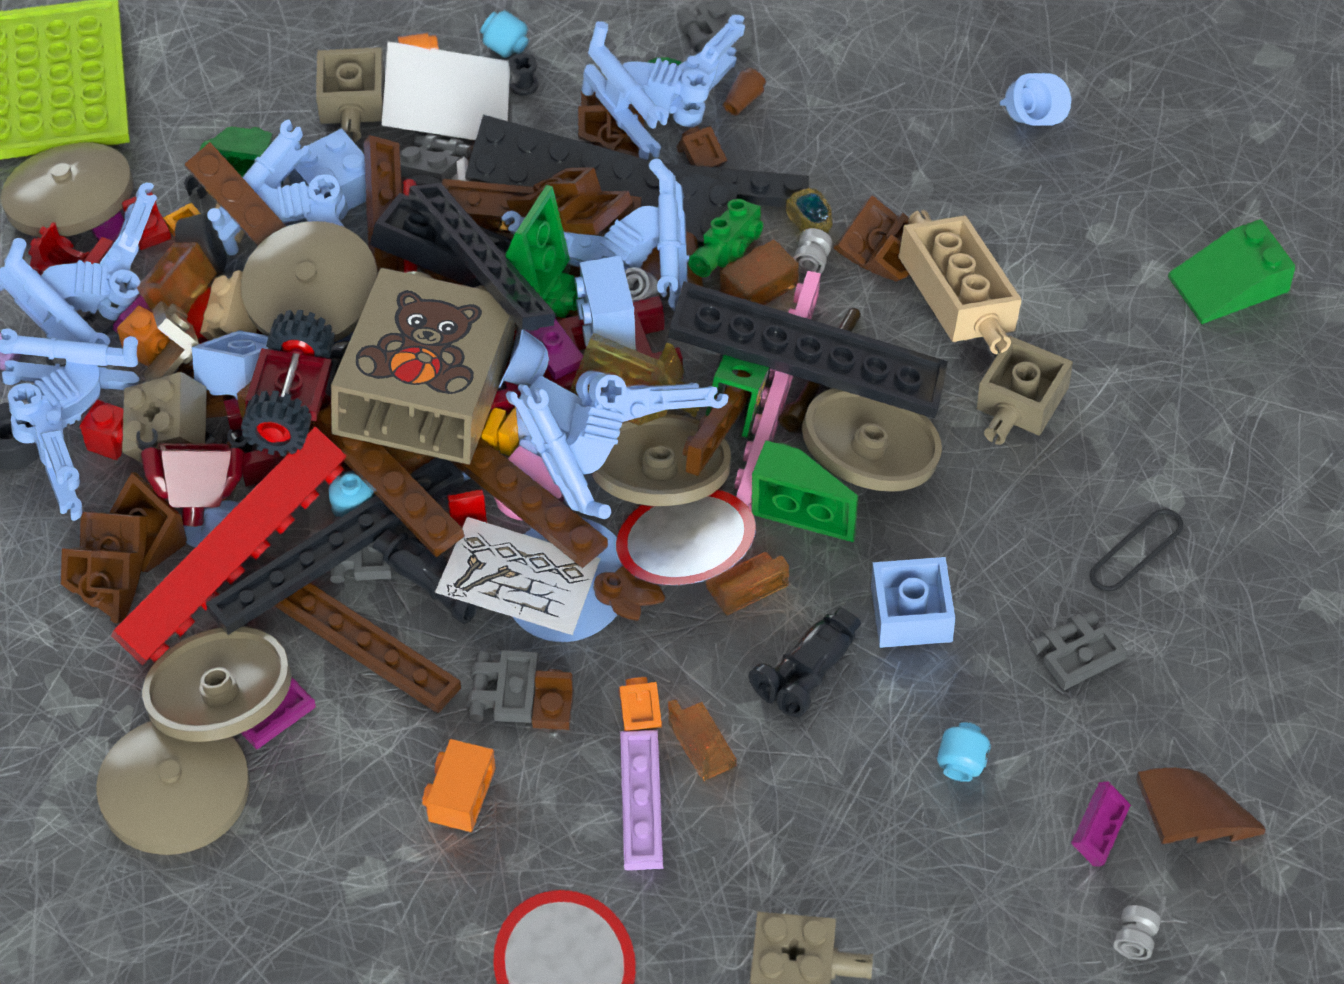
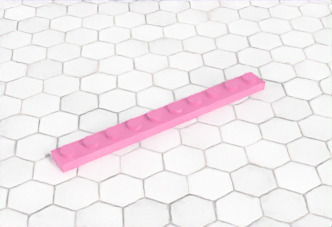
M807 271L804 283H798L795 290L794 303H797L796 309L790 308L788 313L812 319L819 296L820 273ZM770 369L769 380L773 381L771 388L765 387L761 398V407L764 408L763 413L756 414L752 428V434H755L754 442L747 441L743 461L747 462L745 469L739 468L735 480V489H738L736 497L742 500L751 511L752 472L765 440L774 441L779 425L778 419L784 409L793 380L792 375Z

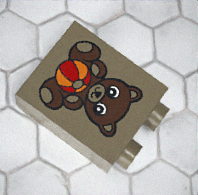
M381 268L331 384L332 434L470 465L513 349L515 322L484 286L472 288L435 280L421 272L403 273Z

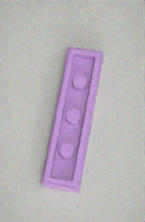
M658 730L620 731L625 870L663 869Z

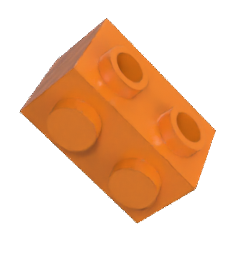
M453 739L449 740L446 751H441L436 759V777L433 784H427L423 794L422 804L427 808L429 822L468 832L473 831L496 769L493 749Z

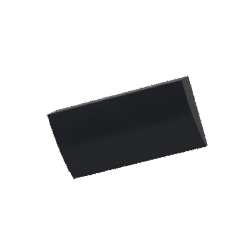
M399 193L375 222L369 245L468 287L483 286L410 201L409 196ZM479 226L498 249L506 255L512 239Z

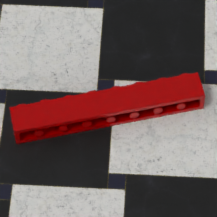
M315 426L307 434L303 448L301 450L297 449V452L294 454L289 452L113 630L111 637L142 666L149 659L155 663L170 649L166 642L175 633L180 637L183 636L196 622L191 616L200 607L207 611L206 603L220 595L217 590L226 581L232 585L246 571L242 564L250 556L257 560L271 545L267 539L275 531L281 535L296 520L291 514L300 505L306 510L320 495L316 489L324 481L330 485L345 470L341 463L346 458V455Z

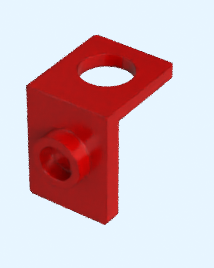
M482 489L447 497L450 516L462 528L467 517L487 523Z

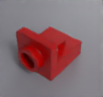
M136 196L122 202L124 216L128 207L135 203ZM156 201L138 243L140 251L171 239L170 231L157 208Z

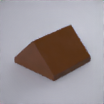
M131 472L109 513L148 516L146 546L141 571L149 572L185 546L187 538L181 514L173 507H169L168 502L164 498L157 496L153 488L136 472Z

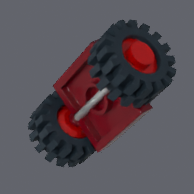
M292 310L286 311L285 316L280 313L277 319L273 321L266 345L268 349L261 348L245 399L246 412L241 425L243 437H248L247 442L250 445L257 443L256 449L261 452L266 448L269 449L268 454L274 455L275 451H279L280 456H286L287 450L290 454L296 453L297 449L301 450L303 448L311 424L310 421H317L331 372V359L329 358L334 344L335 333L332 332L330 324L324 325L326 321L324 318L314 319L315 313L309 312L308 316L303 314V310H297L296 315H294Z

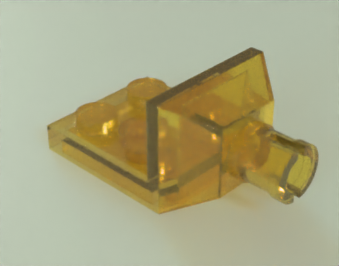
M593 333L570 392L578 396L576 391L577 381L587 371H598L616 375L625 382L627 387L633 385L685 384V382L681 381L684 369L674 346L670 343H666L659 360ZM700 407L678 409L696 417ZM669 409L628 420V422L640 426L666 416Z

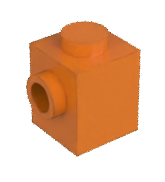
M138 306L117 327L122 348L125 338L132 336L138 340L137 359L138 362L147 367L170 342V338L157 328L153 313L141 306Z

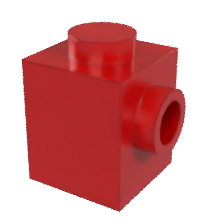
M100 400L95 401L80 424L88 451L116 461L122 454L123 408Z

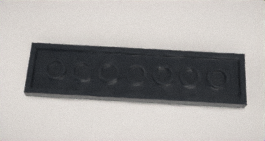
M484 114L465 174V180L473 182L533 187V185L551 178L554 174L566 168L594 167L602 191H629L630 196L642 197V207L653 206L658 208V196L660 195L659 179L649 168L651 162L649 160ZM665 165L676 177V182L683 188V211L685 212L686 232L694 234L698 245L704 246V234L711 228V221L721 217L728 209V203L736 199L739 185Z
M686 281L683 282L667 338L746 362L766 366L769 369L934 419L939 409L948 361Z

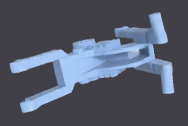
M732 15L728 23L705 45L700 53L695 56H689L685 62L678 66L675 63L670 65L669 61L666 60L661 62L660 58H657L656 63L632 61L622 65L604 45L608 24L602 21L596 22L588 54L600 67L604 76L594 65H587L583 75L582 93L592 95L594 91L596 92L595 96L617 121L619 128L624 130L639 148L640 158L648 160L649 153L653 157L658 158L661 149L660 144L652 138L638 121V116L636 114L633 115L628 109L629 104L636 108L646 120L647 125L653 129L656 128L657 120L662 125H666L669 113H673L674 120L682 126H698L702 121L705 110L703 101L708 98L709 91L731 68L735 67L737 60L735 57L736 49L731 46L743 36L745 25H743L744 17Z
M285 120L281 124L280 134L260 157H256L255 163L242 178L286 227L309 221L329 222L343 226L341 220L348 212V205L339 182L334 176L321 174L316 176L309 186L304 181L300 182L301 184L295 183L292 186L285 185L281 188V183L299 162L306 161L311 155L308 146H304L301 151H298L301 148L299 141L303 136L301 128L296 127L293 132H290L293 129L291 121ZM327 185L328 188L320 190L321 187ZM221 206L219 209H210L207 216L212 222L214 229L218 231L219 239L222 241L228 255L237 254L239 248L234 237L241 228Z
M656 158L650 162L649 168L659 179L660 195L658 196V208L643 206L636 209L622 220H616L614 222L615 225L610 227V231L604 237L564 232L570 257L568 263L576 267H580V262L621 256L624 270L632 267L640 268L643 265V261H646L648 255L653 252L652 249L657 247V250H660L661 279L657 283V289L665 297L667 295L666 289L668 286L670 287L668 303L672 310L675 311L683 282H688L687 263L689 262V255H687L686 219L685 212L683 211L684 194L683 188L676 182L674 174L660 159ZM508 211L502 216L505 224L515 221L508 227V230L513 235H515V232L525 219V217L520 216L515 211Z
M143 183L139 187L135 203L131 204L125 212V221L117 240L99 264H91V262L87 261L83 263L82 260H78L77 263L51 266L40 276L22 259L27 246L26 241L22 238L13 240L9 253L5 258V267L0 268V291L6 289L14 298L15 303L47 334L46 337L48 339L56 337L59 340L109 345V337L103 333H96L76 311H90V313L95 314L98 309L100 314L106 319L117 320L119 315L137 297L141 289V282L138 276L130 271V267L138 252V243L152 207L157 200L156 195H146L153 189V184ZM111 301L119 305L117 309L111 307Z
M2 329L0 352L3 354L15 353L49 357V359H66L65 367L60 366V364L52 366L7 360L5 361L6 371L2 372L3 383L7 385H14L20 381L34 382V385L28 383L18 384L8 393L9 410L12 414V434L19 442L36 443L40 460L45 465L59 504L60 513L65 514L67 510L71 509V520L75 521L82 516V503L75 493V489L80 484L79 472L74 468L67 450L63 428L67 427V424H74L75 420H81V414L95 403L100 396L101 389L124 390V388L139 384V377L134 372L98 367V365L137 366L138 340L135 337L129 336L125 338L123 348L108 347L106 344L59 340L56 337L48 339L19 336L12 329ZM27 399L29 404L24 405L20 400ZM29 422L32 427L27 428L23 423Z
M587 371L579 377L576 384V391L582 402L581 404L575 403V412L573 411V420H571V429H569L570 435L566 439L565 432H561L548 406L549 398L545 390L535 389V394L537 395L536 402L527 385L520 384L518 386L521 392L520 398L517 397L515 392L508 391L506 393L507 400L512 405H515L531 436L529 439L531 444H535L554 484L558 485L564 497V504L572 510L602 519H607L610 516L611 509L608 505L594 501L583 474L593 473L603 465L614 444L618 443L617 437H619V428H621L622 422L665 409L705 406L721 408L728 401V395L722 393L715 400L714 395L717 393V388L712 386L699 388V384L691 382L689 384L633 385L626 387L625 382L616 375L598 371Z

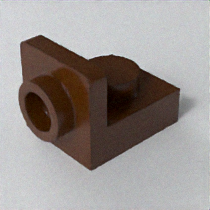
M711 126L702 130L699 127H693L685 131L676 146L678 153L684 151L690 165L718 168L725 165L728 161Z
M558 669L536 671L532 728L570 730L574 695L572 673L563 672Z

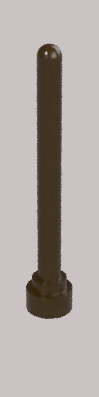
M857 308L849 309L839 328L852 332L861 316L860 311ZM808 380L798 399L784 407L778 419L784 429L792 433L802 432L807 409L822 384Z

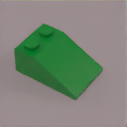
M546 185L515 232L505 255L543 300H545L570 260L553 186Z
M1258 219L1231 229L1170 271L1168 278L1202 325L1290 292L1296 265L1262 219Z
M765 440L752 472V514L854 542L856 537L858 495L800 449L793 448L785 443H774Z

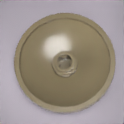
M90 142L57 146L30 157L9 175L1 191V203L11 225L25 234L42 237L43 235L39 234L41 227L44 226L48 229L51 223L55 222L60 236H72L91 230L115 216L122 209V202L128 200L131 196L134 183L133 176L126 158L112 147Z
M301 222L274 232L257 246L250 255L243 270L241 295L251 321L264 335L269 336L273 321L277 319L280 313L285 316L286 311L292 310L294 315H296L297 310H303V314L306 316L309 315V312L315 313L314 319L316 320L320 317L326 320L324 325H331L332 332L335 333L334 342H337L354 332L379 272L371 250L351 230L329 222Z
M835 388L827 390L814 398L807 409L802 425L805 444L814 458L823 467L837 477L867 489L892 492L920 486L931 478L942 453L939 433L927 416Z
M648 414L622 422L621 428H619L620 434L617 437L618 443L614 444L603 465L591 473L595 482L606 492L628 502L648 506L682 505L709 496L725 483L730 473L731 451L724 438L699 476L685 472L687 457L683 456V449L688 437L695 436L700 421L674 414Z
M240 627L228 635L222 628L211 629L177 643L153 664L143 684V703L153 725L170 737L192 742L225 739L256 726L277 709L289 690L292 678L291 667L283 646L268 633L254 628Z
M149 721L128 732L110 749L98 773L96 784L97 799L106 824L124 843L135 849L152 854H181L212 843L233 826L247 802L250 776L244 753L232 736L206 742L184 741L164 734Z

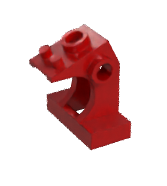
M52 222L48 229L44 226L41 227L39 234L43 235L41 238H33L31 241L28 255L32 256L29 266L42 276L43 272L51 266L77 263L78 260H82L83 263L87 261L91 262V264H99L114 242L113 240L101 237L90 252H79L73 249L74 246L69 239L59 235L56 223Z

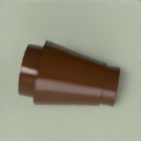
M746 68L744 71L738 72L723 102V107L728 113L737 116L764 92L766 80L762 74L753 68Z

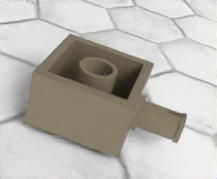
M382 48L317 50L316 100L320 124L341 123V128L349 137L350 132H353V142H356L361 138L360 122L382 121L385 86Z
M1009 336L1011 340L1010 347L1003 353L999 352L979 384L977 410L994 416L984 431L985 437L992 442L998 434L999 436L995 444L1001 445L1005 442L1013 425L1040 436L1069 388L1073 361Z
M178 372L124 388L122 453L143 463L141 457L142 450L136 444V433L140 431V439L144 442H151L153 440L152 429H155L158 433L156 449H158L159 443L205 444L206 386L186 374Z
M757 911L750 984H831V979H835V976L858 977L871 980L873 954L838 952V948L834 947L836 918Z

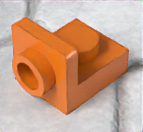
M647 677L626 679V686H619L618 689L624 731L661 728L662 722L657 682L648 683Z

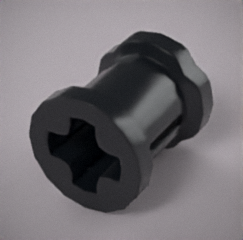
M527 53L512 56L508 61L510 73L512 74L510 79L511 91L519 96L533 94L538 88V79L534 75L537 69L535 57Z

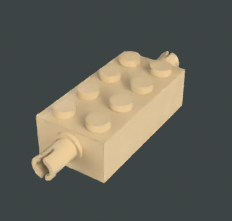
M921 210V214L919 211L914 212L909 218V225H904L899 258L952 342L983 337L992 353L998 354L997 348L1000 353L1005 352L1011 345V340L1005 333L1013 332L1016 329L1022 301L1021 297L966 215L932 221L927 211Z

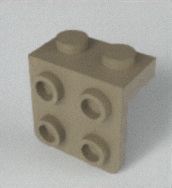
M160 301L152 310L157 328L172 340L145 370L144 377L146 382L175 374L174 372L182 363L188 364L193 359L192 347L199 344L193 325L186 320L188 315L174 303L168 306L163 301Z

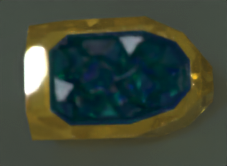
M807 188L794 193L787 199L786 212L800 232L814 228L822 230L827 234L833 226L832 208L818 189Z

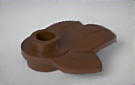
M624 566L620 567L615 573H601L594 580L593 589L597 600L611 606L617 615L630 620H639L641 606L654 605L665 600V595L659 585L639 579L627 571Z

